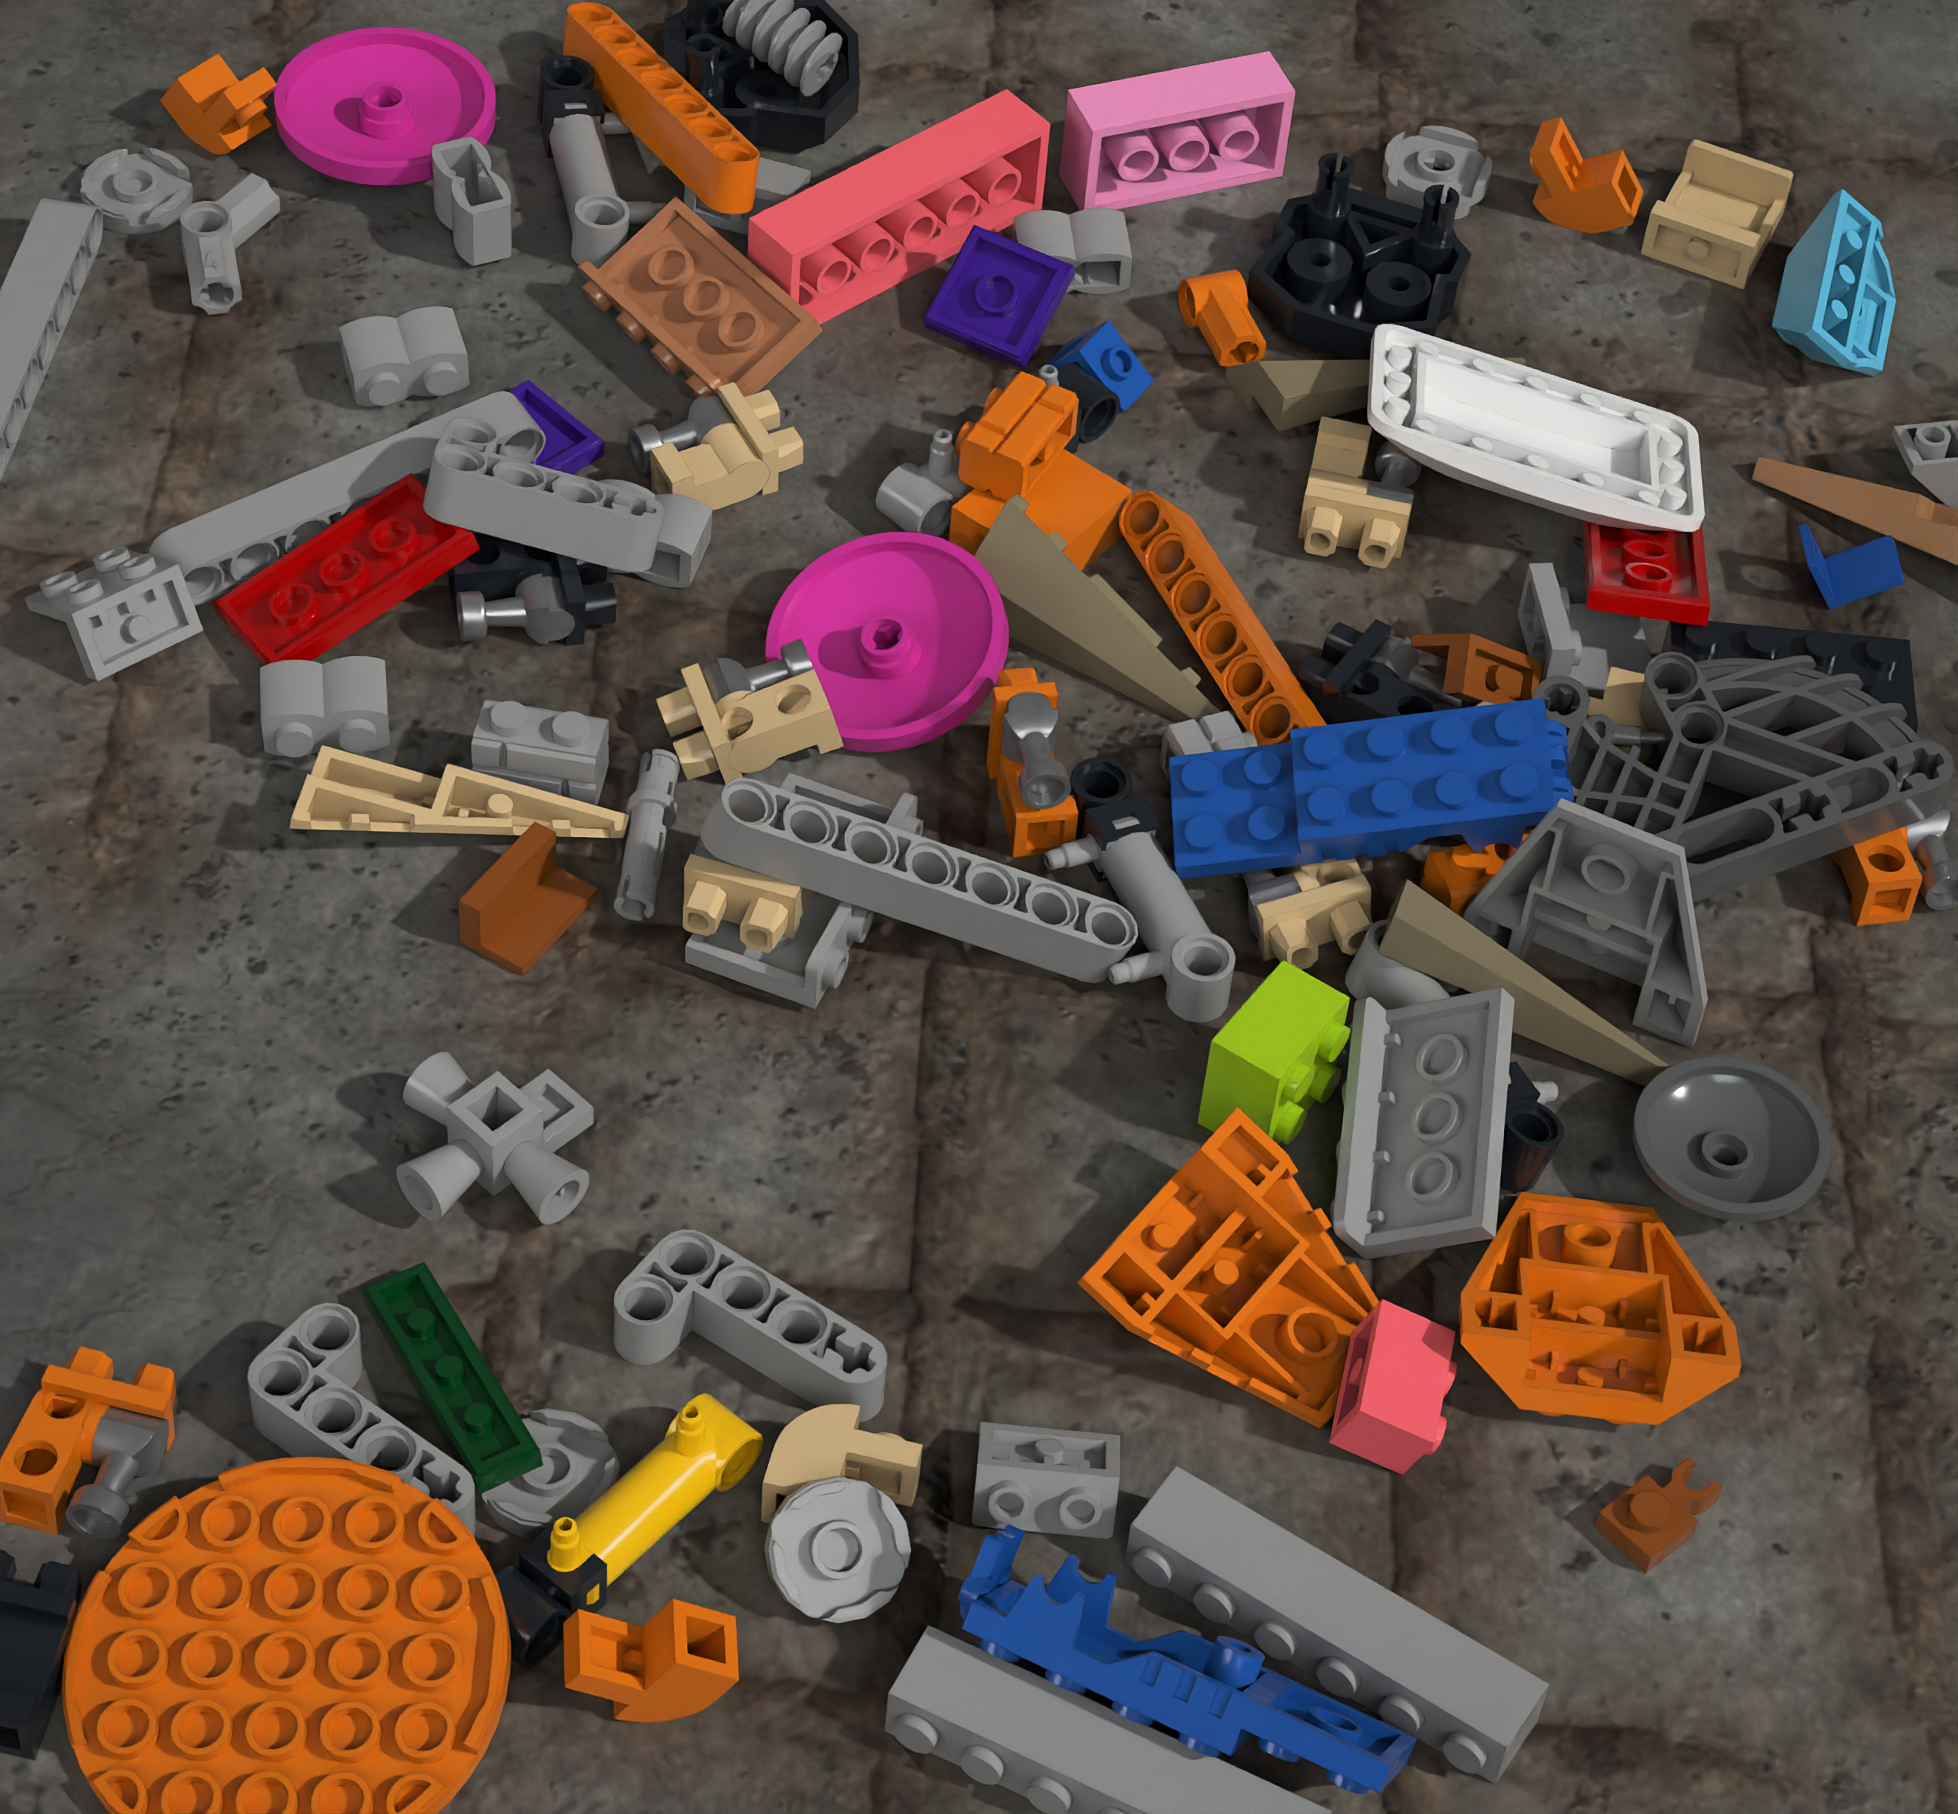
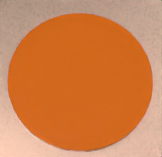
M325 1457L279 1458L227 1470L218 1474L219 1480L202 1486L181 1499H178L175 1495L151 1512L127 1534L129 1540L111 1559L105 1570H98L80 1602L67 1641L62 1674V1701L68 1738L74 1749L79 1766L94 1794L109 1814H438L470 1778L484 1756L498 1726L506 1700L510 1677L511 1640L508 1616L497 1579L488 1560L476 1543L475 1537L462 1521L439 1499L436 1498L434 1500L417 1488L402 1482L400 1476L365 1463Z

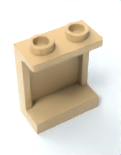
M1697 139L1692 140L1687 149L1683 169L1665 202L1657 200L1650 212L1641 254L1744 289L1783 216L1793 180V173Z

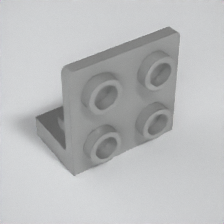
M116 547L98 554L93 558L94 566L77 574L73 571H67L50 576L40 583V591L25 598L30 611L66 622L87 678L95 681L106 678L203 631L179 564L153 557L152 554L131 551L127 547Z
M1529 563L1517 614L1528 655L1543 661L1540 683L1549 677L1568 676L1581 682L1587 689L1589 697L1603 698L1611 666L1645 674L1646 666L1651 660V655L1639 617L1586 609V603L1570 604L1567 588L1559 587L1553 564Z

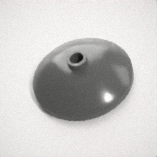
M1727 1056L1699 1057L1677 1063L1665 1069L1645 1087L1639 1097L1633 1116V1145L1636 1155L1648 1176L1660 1189L1677 1202L1694 1211L1714 1218L1738 1222H1754L1786 1215L1807 1203L1816 1194L1826 1177L1831 1162L1832 1139L1830 1130L1822 1111L1804 1089L1787 1076L1763 1064L1746 1059Z

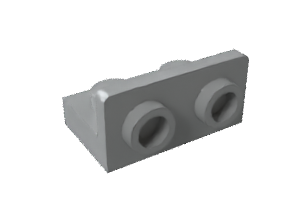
M980 1422L972 1523L980 1527L1004 1529L1006 1525L1010 1524L1023 1531L1103 1539L1112 1537L1120 1480V1435Z

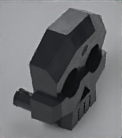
M687 0V6L682 11L665 18L664 60L755 147L757 143L792 152L809 149L824 144L858 113L860 88L858 34L825 0H794L792 11L793 13L799 8H806L810 13L808 25L816 20H821L827 27L824 38L831 33H838L843 40L838 52V61L832 75L825 85L811 97L804 96L800 87L791 86L784 78V75L773 72L768 62L759 61L752 53V50L741 47L736 37H730L724 33L722 29L723 18L726 10L734 0Z
M1328 153L1323 155L1318 161L1315 192L1311 195L1288 199L1274 224L1271 246L1250 269L1247 286L1248 298L1288 339L1355 360L1370 359L1371 339L1377 326L1382 324L1399 325L1435 337L1437 324L1453 314L1465 288L1472 255L1456 237V233L1453 230L1456 208L1459 205L1460 199L1458 192L1449 187L1446 202L1442 204L1441 199L1444 185H1432L1424 191L1423 209L1350 188V177L1354 167L1352 160L1344 155L1341 161L1340 172H1336L1339 154Z

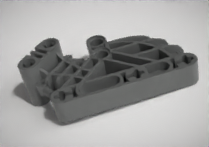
M1660 653L1653 657L1646 666L1639 702L1641 717L1649 731H1641V726L1614 725L1610 718L1601 714L1593 715L1587 720L1590 702L1588 691L1581 682L1572 677L1559 675L1545 679L1535 689L1531 700L1544 698L1547 719L1565 723L1570 765L1567 766L1569 779L1572 782L1575 804L1680 845L1685 849L1686 859L1738 840L1748 839L1759 843L1706 863L1694 864L1687 862L1693 903L1933 816L1938 813L1944 804L1954 770L1952 755L1944 746L1935 741L1921 740L1903 721L1907 716V712L1902 704H1881L1870 695L1861 691L1863 682L1857 674L1845 673L1829 676L1813 670L1816 667V663L1808 655L1792 656L1773 661L1766 659L1727 658L1694 662L1690 657L1682 653ZM1659 689H1672L1679 694H1667ZM1785 727L1800 730L1785 737L1773 733V731ZM1685 738H1699L1706 743L1696 744ZM1640 743L1657 745L1663 756L1658 772L1639 762L1641 753ZM1615 746L1632 748L1628 755ZM1844 753L1853 760L1838 756L1837 754ZM1706 781L1754 798L1689 822ZM1537 825L1525 826L1524 831L1533 830Z

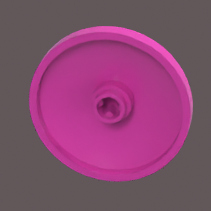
M364 28L343 32L318 41L301 51L286 65L278 78L274 91L276 126L286 147L302 162L323 174L367 185H403L433 179V145L471 136L485 146L492 135L496 121V92L493 80L485 66L468 50L446 38L407 28Z
M878 533L849 541L830 550L808 565L791 582L779 599L768 626L765 649L766 663L782 659L780 648L787 643L801 638L832 710L844 745L840 748L860 752L897 751L926 743L945 734L967 719L982 704L998 680V672L1003 669L1009 644L1008 619L999 590L986 568L965 549L945 539L923 533Z

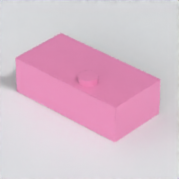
M1270 51L1069 89L1059 176L1080 211L1090 208L1117 210L1281 177L1284 170L1295 89Z

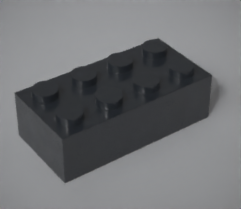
M1672 621L1668 623L1661 653H1682L1690 657L1694 662L1727 658L1766 659L1773 661L1792 656L1808 655L1816 663V667L1813 670L1829 676L1845 673L1857 674L1863 682L1861 691L1870 695L1881 704H1902L1907 712V716L1903 721L1915 733L1917 732L1918 720L1910 641L1907 639L1708 621L1707 626ZM1668 689V693H1667V694H1679V693H1678L1677 691H1675V690ZM1785 727L1773 731V733L1785 737L1800 730ZM1685 738L1696 744L1706 743L1699 738ZM1844 753L1837 754L1838 756L1853 760Z

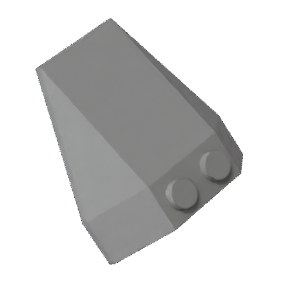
M1560 798L1470 901L1463 919L1520 960H1523L1532 942L1641 986L1642 990L1632 1025L1692 1049L1708 1002L1684 847Z

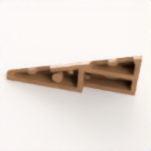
M1758 456L1752 476L1753 480L1884 536L1891 535L1893 540L1958 567V508L1935 503L1918 493Z

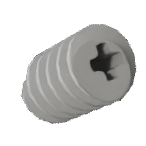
M734 0L726 10L723 18L722 29L727 36L736 37L739 45L744 49L752 50V53L759 61L768 62L771 70L776 74L784 75V78L791 86L800 87L804 96L811 97L818 92L834 71L838 61V52L843 41L841 35L831 33L824 38L827 28L825 23L821 20H816L808 25L810 13L806 8H799L792 13L794 0Z

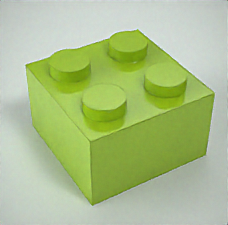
M1282 960L1212 1039L1198 1124L1215 1132L1238 1107L1277 1144L1280 1142L1286 1145L1291 1143L1305 1122L1307 1110L1315 1101L1320 1103L1326 1102L1339 1083L1342 1070L1336 1067L1338 1056L1350 1035V1028L1345 1026L1350 997Z

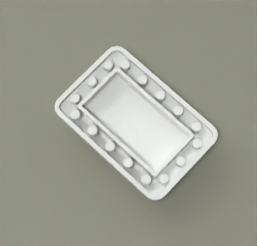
M1382 324L1375 329L1371 339L1367 419L1369 424L1378 433L1410 457L1433 470L1462 482L1595 524L1653 531L1693 532L1699 529L1705 516L1699 439L1696 429L1683 418L1403 326Z

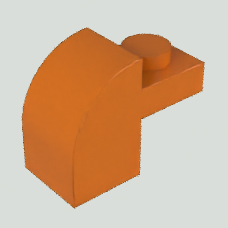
M217 54L178 77L160 99V102L191 140L212 154L225 155L272 126L263 114L268 109L264 100L275 89L277 84L264 67L239 82L221 56Z
M1562 117L1543 121L1534 145L1530 149L1531 167L1535 175L1541 178L1533 199V204L1537 210L1557 226L1589 234L1633 225L1644 191L1623 149L1583 159Z
M672 1599L642 1627L580 1609L563 1623L565 1688L613 1700L614 1719L652 1723L687 1717L712 1705L739 1681L736 1616Z

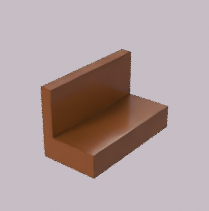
M1412 634L1411 647L1447 660L1443 694L1475 706L1483 701L1500 704L1531 700L1535 689L1540 684L1543 661L1475 634Z
M534 822L458 900L460 943L523 977L598 897V888L556 866V832Z

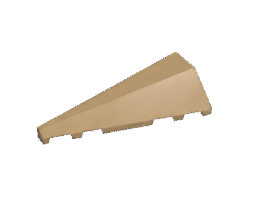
M322 745L311 775L307 774L291 817L290 828L522 835L534 822H537L556 832L558 837L624 838L630 815L448 763L441 779Z

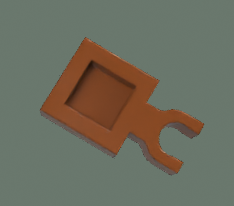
M1687 1457L1673 1469L1669 1483L1665 1487L1661 1488L1653 1479L1646 1475L1603 1508L1598 1514L1595 1528L1645 1574L1694 1535L1698 1520L1693 1515L1705 1512L1719 1498L1722 1486L1716 1480L1709 1484L1706 1489L1699 1491L1692 1490L1685 1485L1691 1479L1696 1465L1690 1457Z

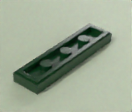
M425 1262L361 1289L367 1309L458 1462L472 1475L478 1495L543 1466L539 1447Z

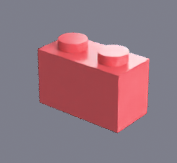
M1382 1299L1351 1333L1329 1443L1401 1475H1404L1424 1454L1431 1456L1440 1445L1446 1429V1418L1441 1416L1440 1413L1443 1398L1451 1388L1457 1371V1363L1451 1360L1456 1331Z

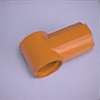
M1227 270L1180 280L1178 285V303L1183 321L1188 328H1200L1219 366L1228 367L1264 358L1266 341L1248 310L1247 289L1244 279L1238 270Z

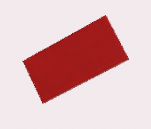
M410 473L213 602L212 605L219 619L263 666L284 660L313 661L480 550L474 534L469 529L443 523L425 512L423 501L426 487Z
M1583 520L1586 609L1707 626L1711 606L1702 523L1696 531L1677 532L1616 528Z

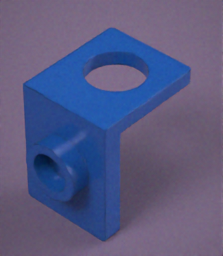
M1109 320L1068 341L1045 364L1052 365L1058 370L1068 363H1075L1077 361L1086 372L1118 395L1120 398L1118 414L1126 411L1153 383L1152 377Z
M1805 523L1799 526L1808 567L1829 610L1905 583L1896 544L1891 535L1824 558L1808 524Z

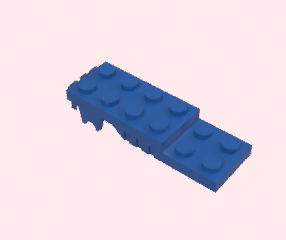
M1544 698L1290 729L1291 742L1169 757L1175 869L1180 879L1322 863L1324 859L1336 858V861L1356 859L1355 856L1368 854V857L1387 855V852L1400 851L1401 853L1427 838L1462 834L1475 853H1482L1481 851L1484 847L1495 843L1509 844L1513 849H1516L1521 844L1525 826L1537 825L1560 798L1574 803L1572 782L1569 779L1567 766L1570 765L1565 723L1547 719Z
M1010 1524L1006 1525L1004 1530L998 1531L996 1536L989 1534L985 1537L971 1574L966 1578L960 1590L958 1601L961 1603V1616L965 1620L962 1629L980 1637L979 1646L984 1651L1011 1662H1018L1021 1657L1047 1669L1045 1677L1053 1684L1075 1693H1085L1088 1688L1113 1700L1111 1708L1120 1716L1144 1725H1151L1154 1720L1179 1731L1178 1740L1183 1745L1207 1756L1218 1757L1221 1752L1231 1756L1252 1736L1256 1735L1259 1737L1257 1745L1265 1752L1286 1761L1297 1762L1301 1756L1327 1769L1325 1776L1329 1781L1345 1790L1357 1794H1366L1368 1789L1380 1793L1407 1764L1417 1740L1412 1735L1264 1666L1262 1667L1265 1659L1264 1654L1255 1647L1235 1638L1217 1636L1215 1643H1212L1202 1637L1180 1630L1139 1640L1109 1626L1117 1574L1109 1572L1104 1580L1090 1582L1079 1573L1077 1567L1078 1556L1070 1554L1046 1589L1044 1588L1045 1575L1040 1573L1034 1575L1027 1587L1013 1580L1008 1582L1012 1570L1011 1565L1025 1531Z

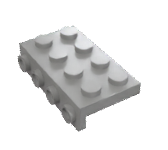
M792 773L788 774L780 787L798 795L919 836L922 834L923 820L916 818L918 797L906 792L903 793L893 809ZM813 891L808 908L800 918V926L794 939L782 936L772 952L765 953L747 948L740 941L741 924L721 919L715 934L703 936L693 933L685 945V963L816 1009L827 987L837 988L842 981L849 960L848 950L854 941L862 943L865 940L873 921L874 911Z
M1502 987L1390 1010L1383 1008L1372 997L1356 1000L1353 1022L1349 1025L1350 1035L1348 1043L1350 1053L1347 1080L1342 1087L1344 1113L1341 1139L1336 1146L1338 1173L1335 1199H1333L1330 1206V1220L1336 1235L1364 1259L1496 1238L1515 999Z

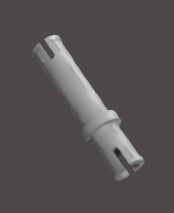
M652 750V761L651 755L648 752L642 755L637 788L635 793L628 799L627 814L630 815V827L623 855L620 881L614 899V909L619 915L629 920H643V909L644 915L647 918H650L655 912L656 892L661 874L666 836L669 827L676 821L677 803L674 801L673 796L680 771V761L676 755L666 750Z

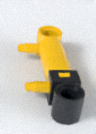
M710 1394L698 1395L680 1410L670 1424L665 1439L575 1519L570 1517L558 1518L519 1552V1569L509 1566L495 1574L508 1616L511 1659L524 1669L532 1668L546 1659L564 1637L563 1623L573 1613L580 1609L595 1614L607 1603V1587L712 1491L715 1489L720 1492L727 1491L744 1478L755 1464L762 1450L764 1442L762 1434Z

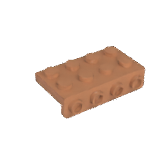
M677 197L673 198L599 269L587 259L577 266L587 281L581 289L588 299L603 313L610 308L615 310L619 314L615 319L616 322L634 342L640 344L644 339H647L654 346L650 350L653 357L673 376L681 370L689 378L685 381L686 386L697 398L701 395L704 398L708 396L719 397L718 387L732 382L736 384L744 397L758 393L823 331L818 321Z

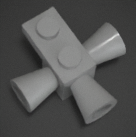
M439 1052L423 1061L411 1074L403 1091L404 1103L447 1126L448 1144L402 1163L396 1169L397 1180L402 1192L410 1204L422 1216L430 1221H439L475 1180L493 1196L513 1183L540 1222L545 1225L554 1224L562 1220L579 1204L588 1188L589 1174L586 1170L557 1156L554 1152L594 1123V1107L550 1069H547L520 1089L499 1071L477 1086H474L450 1053Z

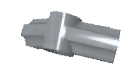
M251 173L246 178L238 180L214 201L192 203L181 212L180 228L183 261L188 273L192 303L194 306H199L206 310L208 315L228 313L235 303L242 301V289L235 249L280 212L279 196L273 192L266 179Z

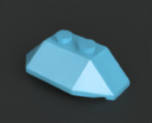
M1843 189L1832 196L1787 256L1772 327L1786 343L1797 347L1811 360L1875 376L1883 369L1896 303L1889 262L1879 242L1884 238L1881 222Z

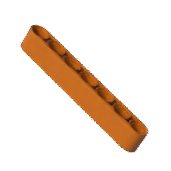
M578 2L569 5L566 11L562 55L581 58L591 65L594 70L593 89H599L602 102L706 206L726 214H742L752 210L760 158L758 149L612 9L593 2Z
M1145 490L1131 496L1123 505L1119 515L1121 533L1243 726L1254 735L1258 746L1291 742L1290 729L1327 725L1194 519L1188 513L1155 492Z

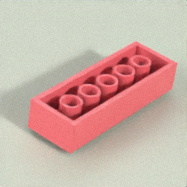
M1006 89L750 217L747 259L809 312L820 325L959 253L973 225L997 233L1012 225L1014 217L1026 212L1041 210L1051 123Z

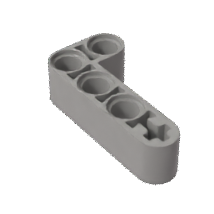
M456 417L450 419L445 424L433 453L423 501V509L429 516L443 523L620 571L643 572L652 566L665 515V509L659 501L642 493L495 454L499 432L494 426L478 418Z
M684 1229L670 1233L621 1282L615 1292L614 1345L617 1353L626 1361L636 1365H651L661 1362L693 1330L816 1407L830 1404L859 1405V1423L877 1415L883 1406L887 1352L880 1341L704 1233ZM792 1342H802L804 1344H794Z
M323 1303L311 1307L254 1359L249 1366L247 1376L251 1417L254 1427L264 1437L293 1457L339 1458L365 1463L380 1469L387 1467L398 1468L389 1472L400 1476L402 1482L417 1488L434 1500L436 1498L439 1499L462 1521L472 1535H475V1484L472 1475L464 1466L352 1389L361 1377L363 1364L360 1325L357 1316L349 1308L335 1303ZM327 1348H336L332 1350H323ZM279 1393H290L282 1396L275 1395ZM332 1430H343L338 1433H326Z

